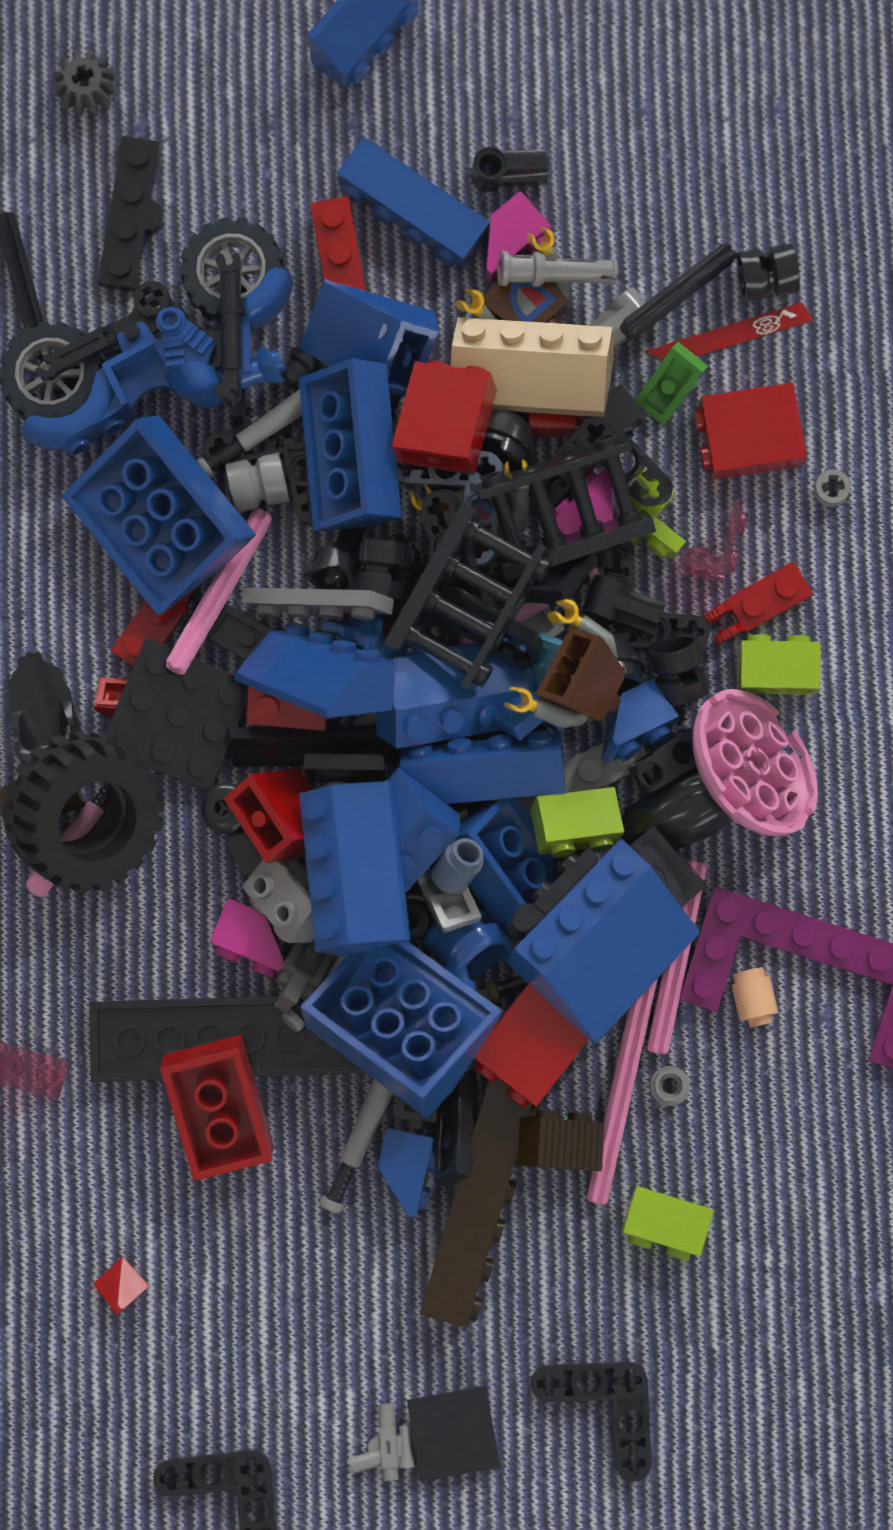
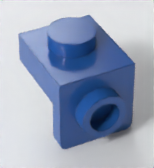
M527 689L532 694L533 699L538 701L540 697L536 695V692ZM521 695L510 700L507 703L515 706L519 705L521 702ZM504 706V709L493 717L499 730L518 740L523 739L540 724L557 733L564 729L533 717V712L529 710L521 713L511 711Z

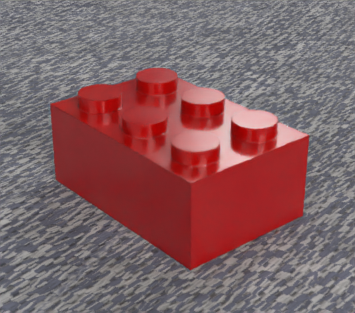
M242 1035L164 1055L160 1070L193 1181L272 1161L274 1144Z

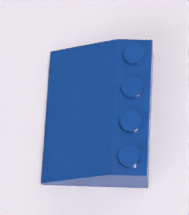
M159 415L137 418L62 495L63 499L158 616L163 615L231 561L256 536L247 522Z
M620 839L514 948L505 962L595 1045L701 932L653 868Z
M408 941L348 955L300 1006L307 1029L426 1119L454 1090L503 1014L500 1008Z

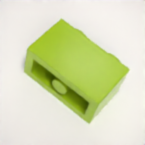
M749 635L748 640H742L738 646V690H744L753 694L816 695L820 690L821 642H810L811 637L805 635L788 636L787 641H771L770 635Z
M615 787L537 796L530 809L539 855L551 853L552 857H565L573 854L575 850L587 849L588 847L594 853L608 851L619 841L624 833Z
M634 1186L621 1232L629 1234L627 1243L651 1249L652 1242L668 1246L666 1255L689 1262L691 1254L701 1257L714 1210L646 1188Z

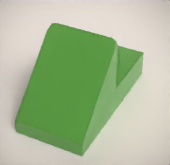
M677 342L635 400L643 410L664 426L700 383L699 379L708 368V365Z

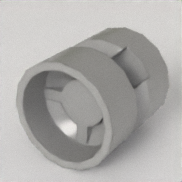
M279 452L263 455L257 459L254 466L246 459L225 464L234 507L238 513L257 509L260 500H264L268 505L290 502Z

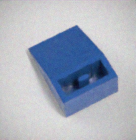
M324 279L299 349L330 366L351 358L385 363L387 365L389 393L405 397L414 362L427 363L439 330L435 311Z

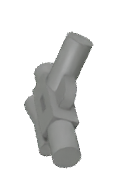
M394 1403L378 1404L380 1436L370 1440L368 1453L348 1458L352 1474L381 1466L383 1481L399 1480L398 1468L415 1467L411 1453L409 1425H400V1435H396Z

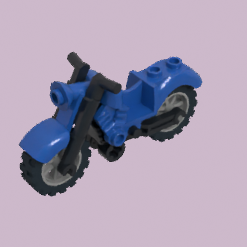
M229 217L218 219L219 223L213 225L211 222L201 227L203 231L198 235L194 233L188 240L190 245L187 249H183L181 254L182 266L179 267L183 288L195 309H198L205 318L209 320L212 318L216 319L221 324V332H210L200 327L179 304L174 305L167 288L157 281L144 282L136 289L133 297L135 306L128 316L100 327L86 335L75 326L70 328L67 323L56 321V325H50L48 321L40 322L38 327L31 329L29 326L20 331L22 335L17 339L13 337L7 344L9 347L7 353L3 352L1 355L0 383L2 386L1 391L9 405L25 421L21 428V434L24 439L48 451L66 452L67 455L70 454L71 456L78 455L87 450L91 443L102 436H110L120 431L125 425L124 422L128 420L132 422L137 419L133 411L137 402L151 390L170 388L181 398L205 409L217 408L225 400V404L229 406L230 425L234 428L242 427L246 412V388L264 381L269 383L285 382L281 373L287 369L275 349L268 352L266 347L262 345L258 349L257 355L253 357V330H258L267 325L280 314L291 296L294 285L292 275L285 269L282 254L274 237L270 233H266L264 227L256 222L253 225L245 218L237 217V221H230ZM230 247L244 248L240 255L239 253H234L231 256L229 251ZM223 250L224 255L222 253H219L217 255L216 261L211 259L219 251ZM251 252H254L261 263L259 265L242 266ZM206 267L220 271L219 275L208 281L205 280ZM261 273L256 284L252 287L247 275ZM220 284V294L213 292L211 289ZM151 293L154 294V295H151V296L145 298V296H147V295H149V294H151ZM43 354L44 362L40 367L31 364L35 358ZM27 370L39 376L38 379L25 385ZM45 385L44 400H39L30 394Z

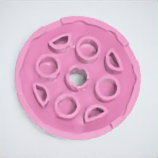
M723 690L709 698L702 705L694 721L693 753L701 779L719 807L738 824L765 836L791 835L805 826L809 815L813 814L816 809L818 796L817 780L809 753L796 730L788 736L785 734L776 718L780 712L770 703L744 690ZM789 745L793 752L788 755L782 753L781 749ZM794 748H796V749H798V750L800 751V753H801V760H800V758L798 757V755H797V753H796V751H795Z

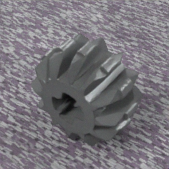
M91 49L87 51L84 58L80 57L78 51L73 50V60L70 62L67 59L60 58L59 64L62 70L53 71L52 77L54 82L57 83L53 87L55 97L62 98L61 105L64 109L67 110L74 106L76 115L81 116L85 108H89L91 114L96 116L98 113L96 105L101 104L109 108L111 102L107 95H115L117 93V86L113 83L117 78L115 69L108 68L109 62L105 56L96 59L95 53ZM88 79L89 85L81 87V80Z

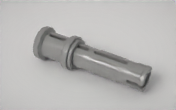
M500 251L497 267L499 286H507L508 282L530 283L532 287H539L544 282L615 285L617 279L613 276H618V264L615 259L545 258V255L540 252H533L532 255H509L508 251Z

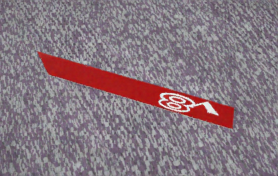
M801 302L643 352L664 360L671 348L679 342L698 357L814 320Z

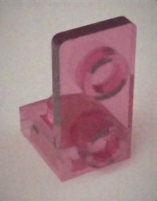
M736 499L734 502L721 557L714 556L715 552L701 546H692L691 550L683 549L678 572L723 582L727 571L734 573L739 555V550L732 549L735 535L743 536L748 513L741 511L744 500Z
M0 1042L1 1085L54 1099L60 1097L69 1066L67 1060Z

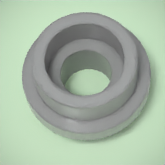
M665 1066L653 1074L650 1080V1092L658 1103L665 1106H675L683 1102L688 1096L690 1082L685 1072L674 1066ZM670 1078L676 1082L677 1089L673 1094H667L663 1091L662 1083L665 1079Z

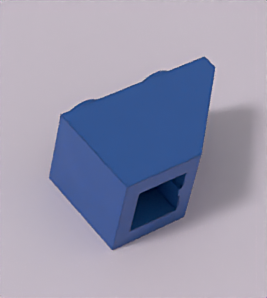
M653 679L620 695V706L609 715L601 760L605 765L617 759H620L621 762L627 761L635 756L642 747L651 744L652 747L658 746L671 736L670 729L679 716Z
M386 1128L378 1169L407 1215L416 1218L418 1210L426 1211L431 1187L423 1185L427 1170L434 1171L435 1147L432 1146L434 1138Z

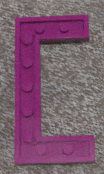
M714 886L679 1001L717 1012L740 938L890 985L868 1061L893 1069V943Z

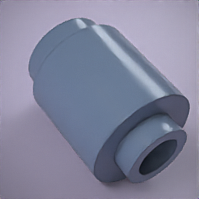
M468 838L453 841L448 845L432 868L433 881L442 891L449 894H460L468 888L483 867L484 854L480 845Z

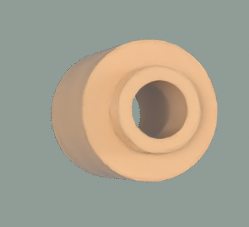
M764 967L733 974L735 984H732L731 987L740 1022L748 1021L750 1028L773 1023L771 1015L777 1014L779 1011L770 976L765 975Z

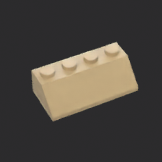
M458 317L451 348V366L459 368L478 366L487 372H491L497 388L492 410L604 417L614 363L612 327Z

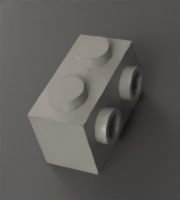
M297 858L268 864L262 860L242 886L251 897V904L257 911L269 919L274 926L275 934L287 943H312L314 940V930L306 868Z

